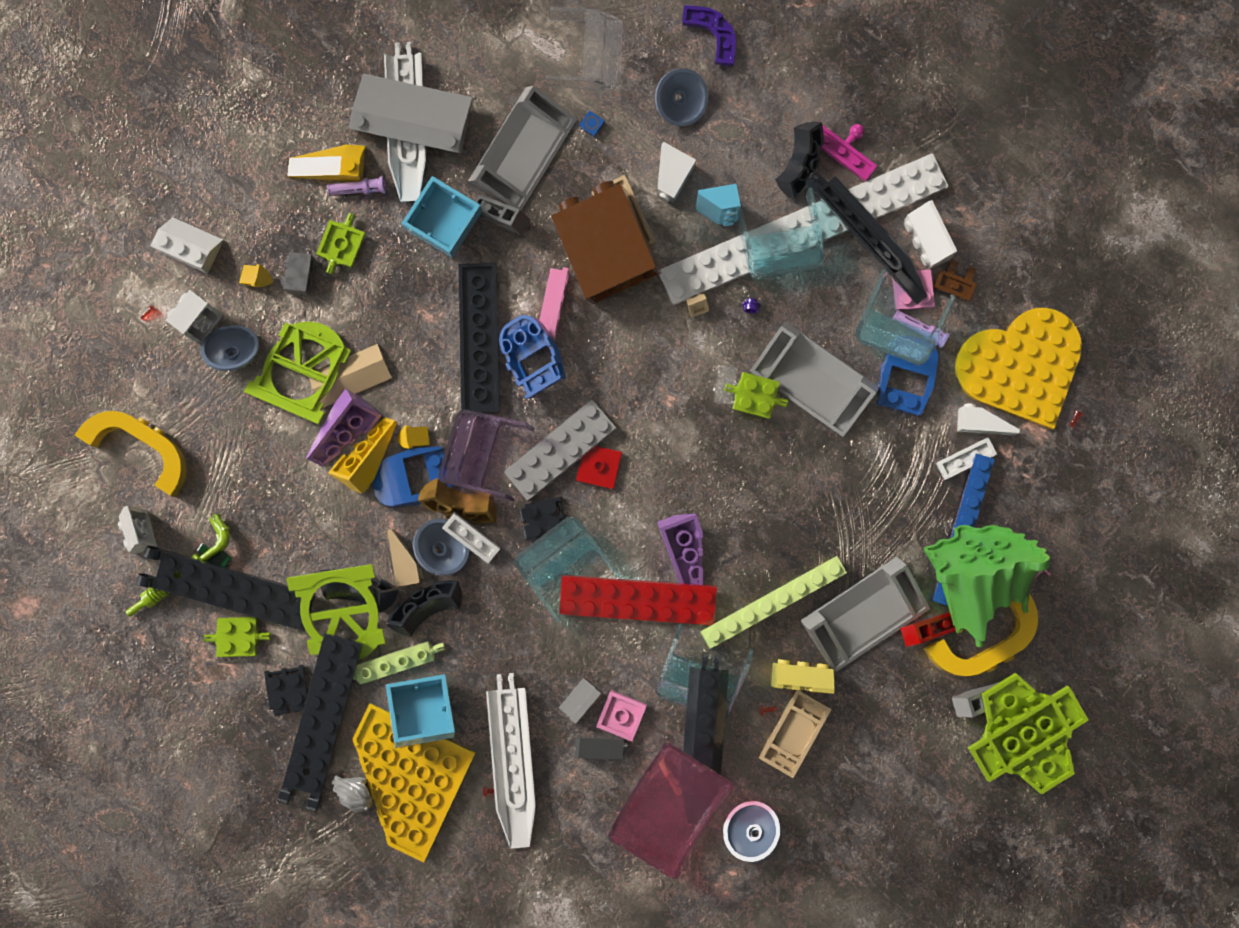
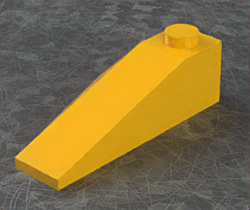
M347 144L289 158L288 177L343 182L362 181L366 146Z
M384 417L367 433V438L353 445L355 449L347 456L345 454L341 456L328 473L351 490L363 494L375 479L397 422Z

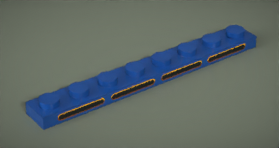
M975 453L950 538L954 537V529L958 526L969 525L975 528L994 463L993 458ZM937 580L931 601L948 606L942 585Z

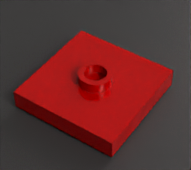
M595 446L581 458L576 481L614 489L622 452Z

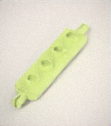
M427 641L357 664L353 680L356 679L359 684H364L434 661L435 653L446 650L444 643L432 646Z

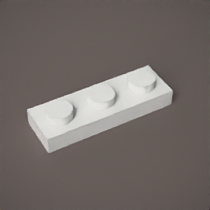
M985 438L937 462L936 465L943 479L946 480L972 467L975 453L990 458L997 455L990 439Z
M454 512L442 528L487 563L500 550V546L456 512Z

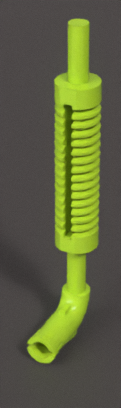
M220 514L212 515L215 520L212 517L209 518V522L217 533L216 537L218 540L215 543L216 545L202 555L194 554L192 558L207 561L218 552H223L230 542V529L225 525ZM176 571L174 576L180 578L181 573ZM150 587L140 594L141 600L126 610V614L131 617L145 606L152 608L170 593Z

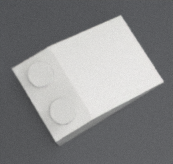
M125 506L119 515L120 522H118L119 529L125 537L123 541L125 549L129 553L137 554L145 551L148 545L157 547L147 510Z

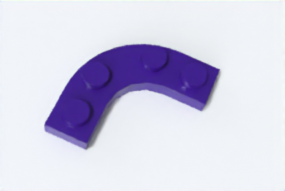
M684 5L682 26L701 27L709 30L714 35L717 44L715 65L733 66L736 38L731 24L716 10L701 6Z

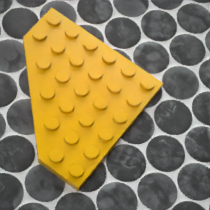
M369 703L352 740L357 749L372 799L375 802L379 820L383 826L388 846L424 863L476 753L448 739L395 748L389 711Z

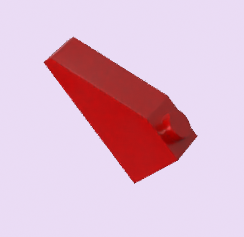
M950 612L900 628L906 647L921 644L956 631Z

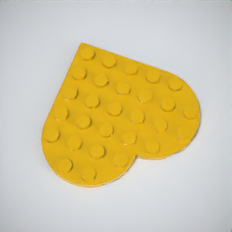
M1049 308L1028 310L1019 315L1010 324L1007 331L989 329L971 336L961 346L955 361L956 377H958L963 391L973 400L1053 430L1080 359L1082 349L1080 334L1075 324L1066 315L1057 310Z

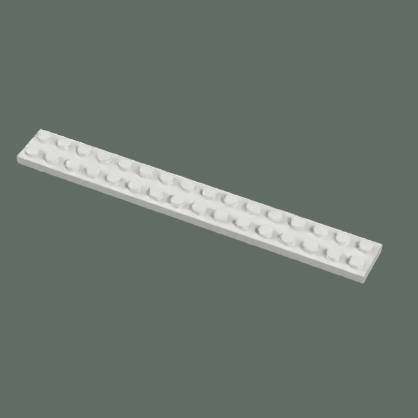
M932 153L848 190L877 219L948 188V184ZM819 201L660 269L662 274L659 276L674 306L686 301L689 297L693 298L699 293H705L849 230L845 228L842 222L833 215L831 210L822 201Z

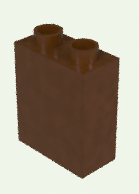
M606 181L595 186L592 189L594 196L580 201L579 197L564 200L558 205L560 212L551 215L584 297L592 304H596L662 274L628 191L621 183L615 185L613 181Z

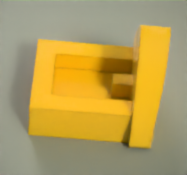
M260 264L256 266L244 265L239 283L252 287H264L273 283V279L266 268Z
M404 426L398 435L397 442L407 449L429 446L428 427Z

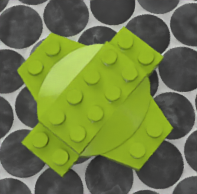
M1014 673L982 693L987 724L984 734H982L983 738L967 748L988 782H991L1005 772L1018 774L1042 795L1075 774L1067 742L1072 736V731L1089 720L1069 686H1065L1050 696L1036 692L1018 674Z

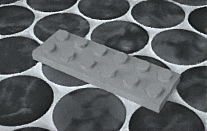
M591 400L505 470L504 473L529 502L578 462L592 448L612 434L616 427L596 403Z

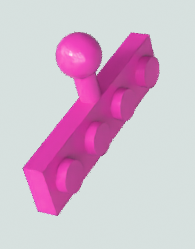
M860 124L853 125L850 128L849 137L844 141L823 125L824 146H821V150L866 182L877 168V165L851 146L856 139L864 136V127Z

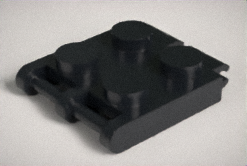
M563 497L527 503L525 508L519 509L521 522H528L529 524L522 526L525 540L532 539V542L570 534L569 530L567 531L566 514L563 512L561 502ZM556 502H558L560 515H558ZM559 519L562 522L563 532H561Z
M302 664L299 667L290 669L285 667L282 670L273 672L269 670L264 671L269 710L273 709L274 716L288 714V706H291L292 713L303 711L308 694L304 665ZM299 671V673L288 675L290 672ZM282 674V676L272 677V678L270 677V676H273V675Z

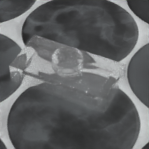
M718 365L713 403L733 404L734 393L724 391V387L729 388L725 386L726 383L735 385L737 367Z

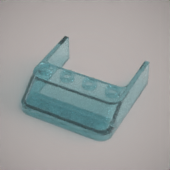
M808 188L806 193L812 226L754 237L747 233L740 201L741 207L738 222L748 271L751 277L762 279L821 266L824 260L823 240L812 188Z
M882 270L856 329V339L865 346L915 365H923L928 361L937 346L955 305V296L951 295L935 333L928 332L875 311V305L888 278L886 270Z
M575 517L564 519L521 551L514 561L516 568L557 623L561 619L542 595L541 588L590 550L597 551L616 578L620 577L619 573Z
M679 624L655 691L661 698L687 707L690 667L700 669L701 664L674 654L682 625ZM752 649L748 652L740 674L736 676L729 674L725 718L730 715L750 667L754 651Z

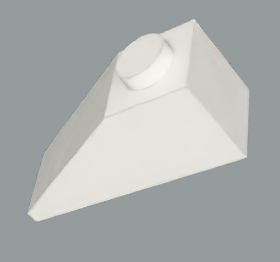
M964 404V406L958 409L957 432L1012 436L1019 434L1020 429L989 411L976 407V404Z

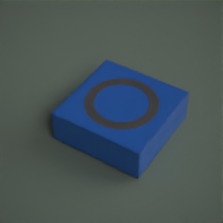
M589 110L579 124V128L595 137L604 125L605 120Z

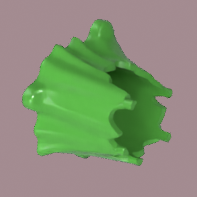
M961 525L954 529V537L940 539L936 544L925 547L924 552L936 571V579L942 585L956 633H961L963 629H966L974 637L976 646L982 647L984 646L983 641L986 640L987 622L993 619L994 612L998 607H1009L1014 599L1015 603H1021L1024 613L1028 612L1031 583L1039 571L1049 569L1050 557L1047 555L1045 548L1038 547L1037 540H1026L1025 534L1014 533L1010 528L997 525H989L983 528Z

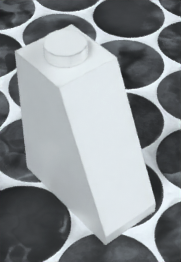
M665 142L661 146L657 195L664 202L670 201L674 203L693 171L696 159Z

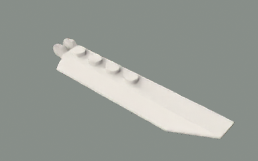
M407 42V55H401L400 43H395V55L384 54L385 78L423 86L421 52L413 55L412 43ZM387 137L388 164L400 202L416 201L421 194L426 163L425 145Z
M509 673L510 689L503 690L502 674H497L498 690L486 691L496 812L509 847L512 849L530 847L536 806L525 688H515L514 673Z

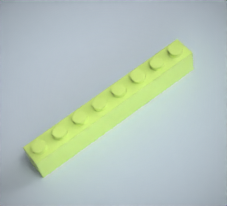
M838 556L833 557L703 629L700 633L709 649L847 572Z

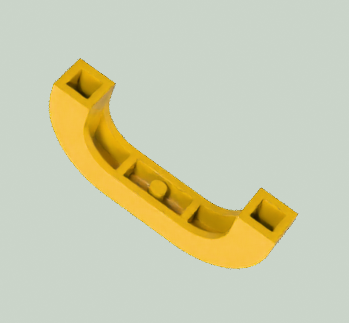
M118 411L101 412L86 420L74 435L90 446L97 448L109 432L117 429L125 430L157 450L162 456L164 463L163 472L154 486L173 497H176L183 487L186 478V462L182 451L172 440L164 436L166 432L158 427L151 428L148 426L150 422L142 417L137 419Z
M1029 594L1028 612L1024 613L1021 603H1015L1013 599L1010 608L1014 613L1016 623L1012 634L969 659H961L955 656L944 639H939L923 649L933 664L947 673L959 676H972L984 671L989 673L997 669V664L1002 661L1007 663L1015 658L1014 655L1022 651L1032 641L1038 626V612L1035 602Z

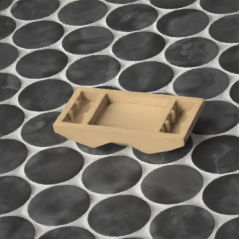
M796 690L769 736L759 759L794 778L831 709L801 691Z

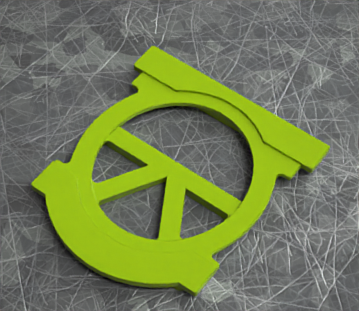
M308 321L295 324L284 323L279 333L281 339L269 352L264 363L262 375H257L254 382L250 380L244 392L319 424L324 415V412L321 411L324 404L320 401L333 387L338 375L339 364L347 361L351 350L345 348L337 333L324 324ZM302 340L316 341L325 348L302 365ZM291 343H294L295 362L278 355ZM324 359H330L328 376L311 369ZM275 362L324 384L316 393L307 398L299 400L289 399L279 394L273 385V364Z
M373 564L287 577L289 591H295L296 597H301V619L305 630L311 637L310 640H307L310 655L319 654L323 636L315 629L312 621L331 618L327 633L332 635L335 634L340 617L359 636L355 641L363 643L359 660L369 655L378 645L386 643L383 629L377 627L379 619L377 603L368 586L372 585L371 578H375ZM331 582H341L354 587L362 594L367 603L365 605L310 613L309 610L313 594L321 586ZM368 612L369 624L367 629L363 630L350 615Z

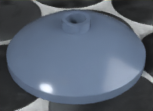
M686 68L674 69L665 74L658 83L655 92L657 110L661 117L672 125H691L702 117L707 108L708 89L703 78L695 71ZM676 94L679 95L678 100L675 99Z
M238 325L224 326L212 331L206 336L201 345L203 361L209 367L219 371L241 369L251 363L259 351V342L255 333L246 327Z
M433 519L424 523L414 536L413 550L419 564L432 574L440 576L454 574L465 565L469 556V549L442 529L448 520ZM437 548L439 553H436L434 549Z
M750 801L742 803L734 808L726 819L723 831L724 841L728 850L740 860L746 862L764 860L775 851L781 837L779 818L769 806L761 802ZM756 831H759L758 837H754Z

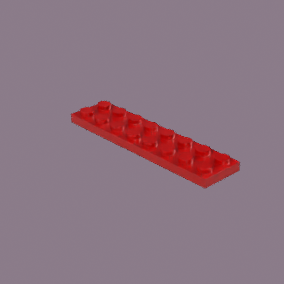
M562 575L559 614L713 625L717 586Z

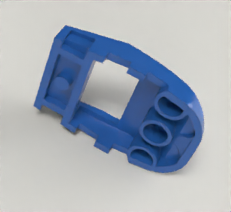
M521 315L503 327L499 337L502 354L506 355L507 369L512 371L516 378V384L522 386L526 391L527 395L524 396L526 399L534 398L537 394L566 378L560 351L540 320L528 315ZM545 346L549 347L552 354V362L527 376L522 361Z
M902 336L892 342L886 353L885 360L881 364L880 380L878 382V390L880 391L876 405L920 417L934 388L938 353L936 348L924 339ZM892 366L929 376L924 396L887 387Z
M442 446L410 449L382 459L375 479L372 481L374 493L378 501L382 505L391 508L421 504L418 501L419 494L412 495L403 461L405 458L424 454L430 481L438 478L445 485L452 488Z

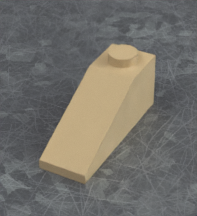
M388 529L396 587L422 584V579H424L423 568L419 567L418 562L397 533L392 529Z

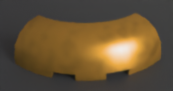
M438 478L427 483L420 491L418 501L431 512L435 513L438 511L444 514L447 519H450L454 512H456L465 520H473L472 524L496 522V506L490 493L472 494L461 492L448 487Z

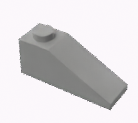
M999 682L966 691L953 697L952 701L957 717H975L984 713L982 693Z

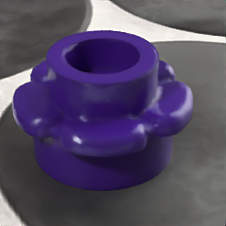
M749 298L746 299V302L742 303V306L746 313H757L761 304L757 302V299Z

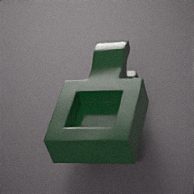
M201 543L196 550L204 554L210 548ZM220 551L206 562L226 567L233 557L224 551Z

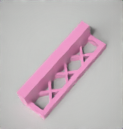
M565 267L562 270L550 269L540 315V321L544 324L554 341L569 278V268Z

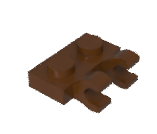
M951 260L946 271L941 270L939 272L934 289L969 302L977 283L972 282L976 269L969 266L964 278L954 275L959 262Z

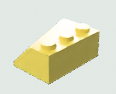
M778 659V663H773L771 686L781 689L784 687L792 690L803 689L812 692L834 694V669H828L829 665L817 663V667H809L808 662L798 661L797 665H791L789 660Z

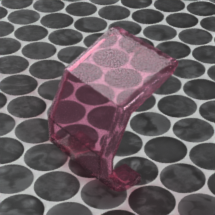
M665 743L626 801L607 838L667 877L677 880L690 849L712 814L732 791L733 783L706 765L701 764L692 756L682 752V750L671 743Z

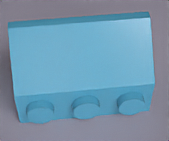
M737 184L698 190L696 210L717 225L731 226L734 222H737L741 207Z

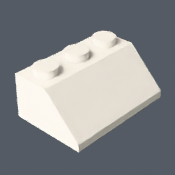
M932 200L907 215L904 226L907 232H911L913 245L916 249H919L924 266L927 265L928 269H932L949 261L954 256L957 249Z
M172 217L158 229L150 246L159 253L208 274L224 240Z

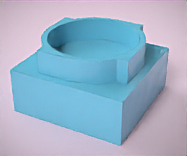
M432 176L401 224L406 231L453 258L483 211L480 204Z
M445 674L386 684L395 748L454 738L455 730Z

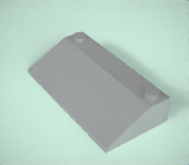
M363 73L352 108L349 129L462 153L473 97Z
M534 85L526 87L468 182L499 202L522 210L577 118Z
M786 321L781 325L750 370V372L757 376L779 381L778 391L842 437H844L879 389V386Z
M895 557L802 619L801 623L835 673L900 630L901 627L906 626L930 610V607L907 565L898 557Z

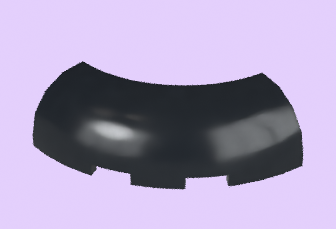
M806 122L793 128L794 149L792 157L786 169L775 179L780 190L792 199H796L806 190L805 181L811 178L813 173L817 172L820 165L821 146H824L822 122Z
M337 569L320 570V572L331 571V570H337ZM371 578L372 585L368 586L376 600L378 613L394 603L398 589L384 579L379 581ZM331 582L321 586L326 600L347 599L367 604L362 594L348 584Z
M453 580L435 582V585L415 590L409 594L410 597L402 605L399 603L386 624L395 632L412 637L417 627L431 615L443 610L460 608L462 592L459 582Z

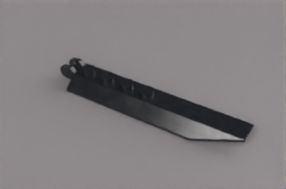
M817 173L805 181L808 190L814 192L833 215L842 222L845 228L852 233L916 305L927 297L912 259L836 176L827 182L824 177Z
M702 654L701 668L690 667L681 785L688 823L708 825L720 786L729 669L719 671V655H715L713 659L714 668L706 669L708 657Z

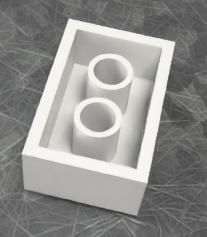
M189 290L180 297L178 305L169 311L165 321L201 345L206 336L211 333L222 319L223 315Z

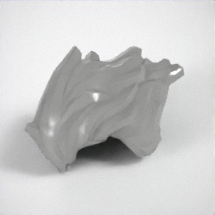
M336 775L334 780L331 781V784L334 785L333 791L339 797V802L346 808L360 813L367 811L373 805L372 797L365 786L366 778L342 779Z

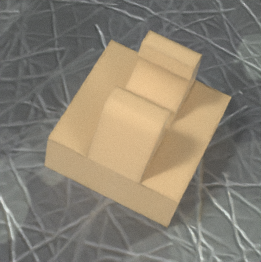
M699 293L696 297L687 298L686 301L691 318L709 312L707 299L704 294Z

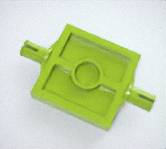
M348 213L345 223L329 220L316 253L317 256L330 262L326 270L328 274L333 275L337 265H344L353 269L366 236L365 232L357 230L352 226L356 217L354 214Z
M742 372L737 386L726 383L725 386L729 388L724 387V391L734 393L735 400L732 409L770 419L775 404L786 407V403H788V399L778 397L779 381Z
M256 617L217 618L216 633L204 634V638L207 639L203 640L204 643H216V657L218 658L257 656V646L260 640H271V637H264L271 636V632L259 633L258 618Z

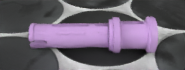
M380 176L379 179L364 178L362 181L327 184V192L329 196L352 193L369 195L372 192L385 193L386 185L384 177Z
M899 310L896 311L892 321L924 336L926 341L930 340L936 343L941 349L950 335L935 329L934 325L928 326Z

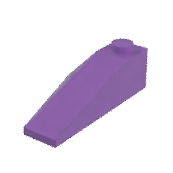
M345 389L334 403L306 458L323 467L339 455L344 447L348 444L352 445L356 442L355 439L363 433H368L382 415L360 396Z
M696 513L674 515L658 521L657 525L679 583L703 585V531Z

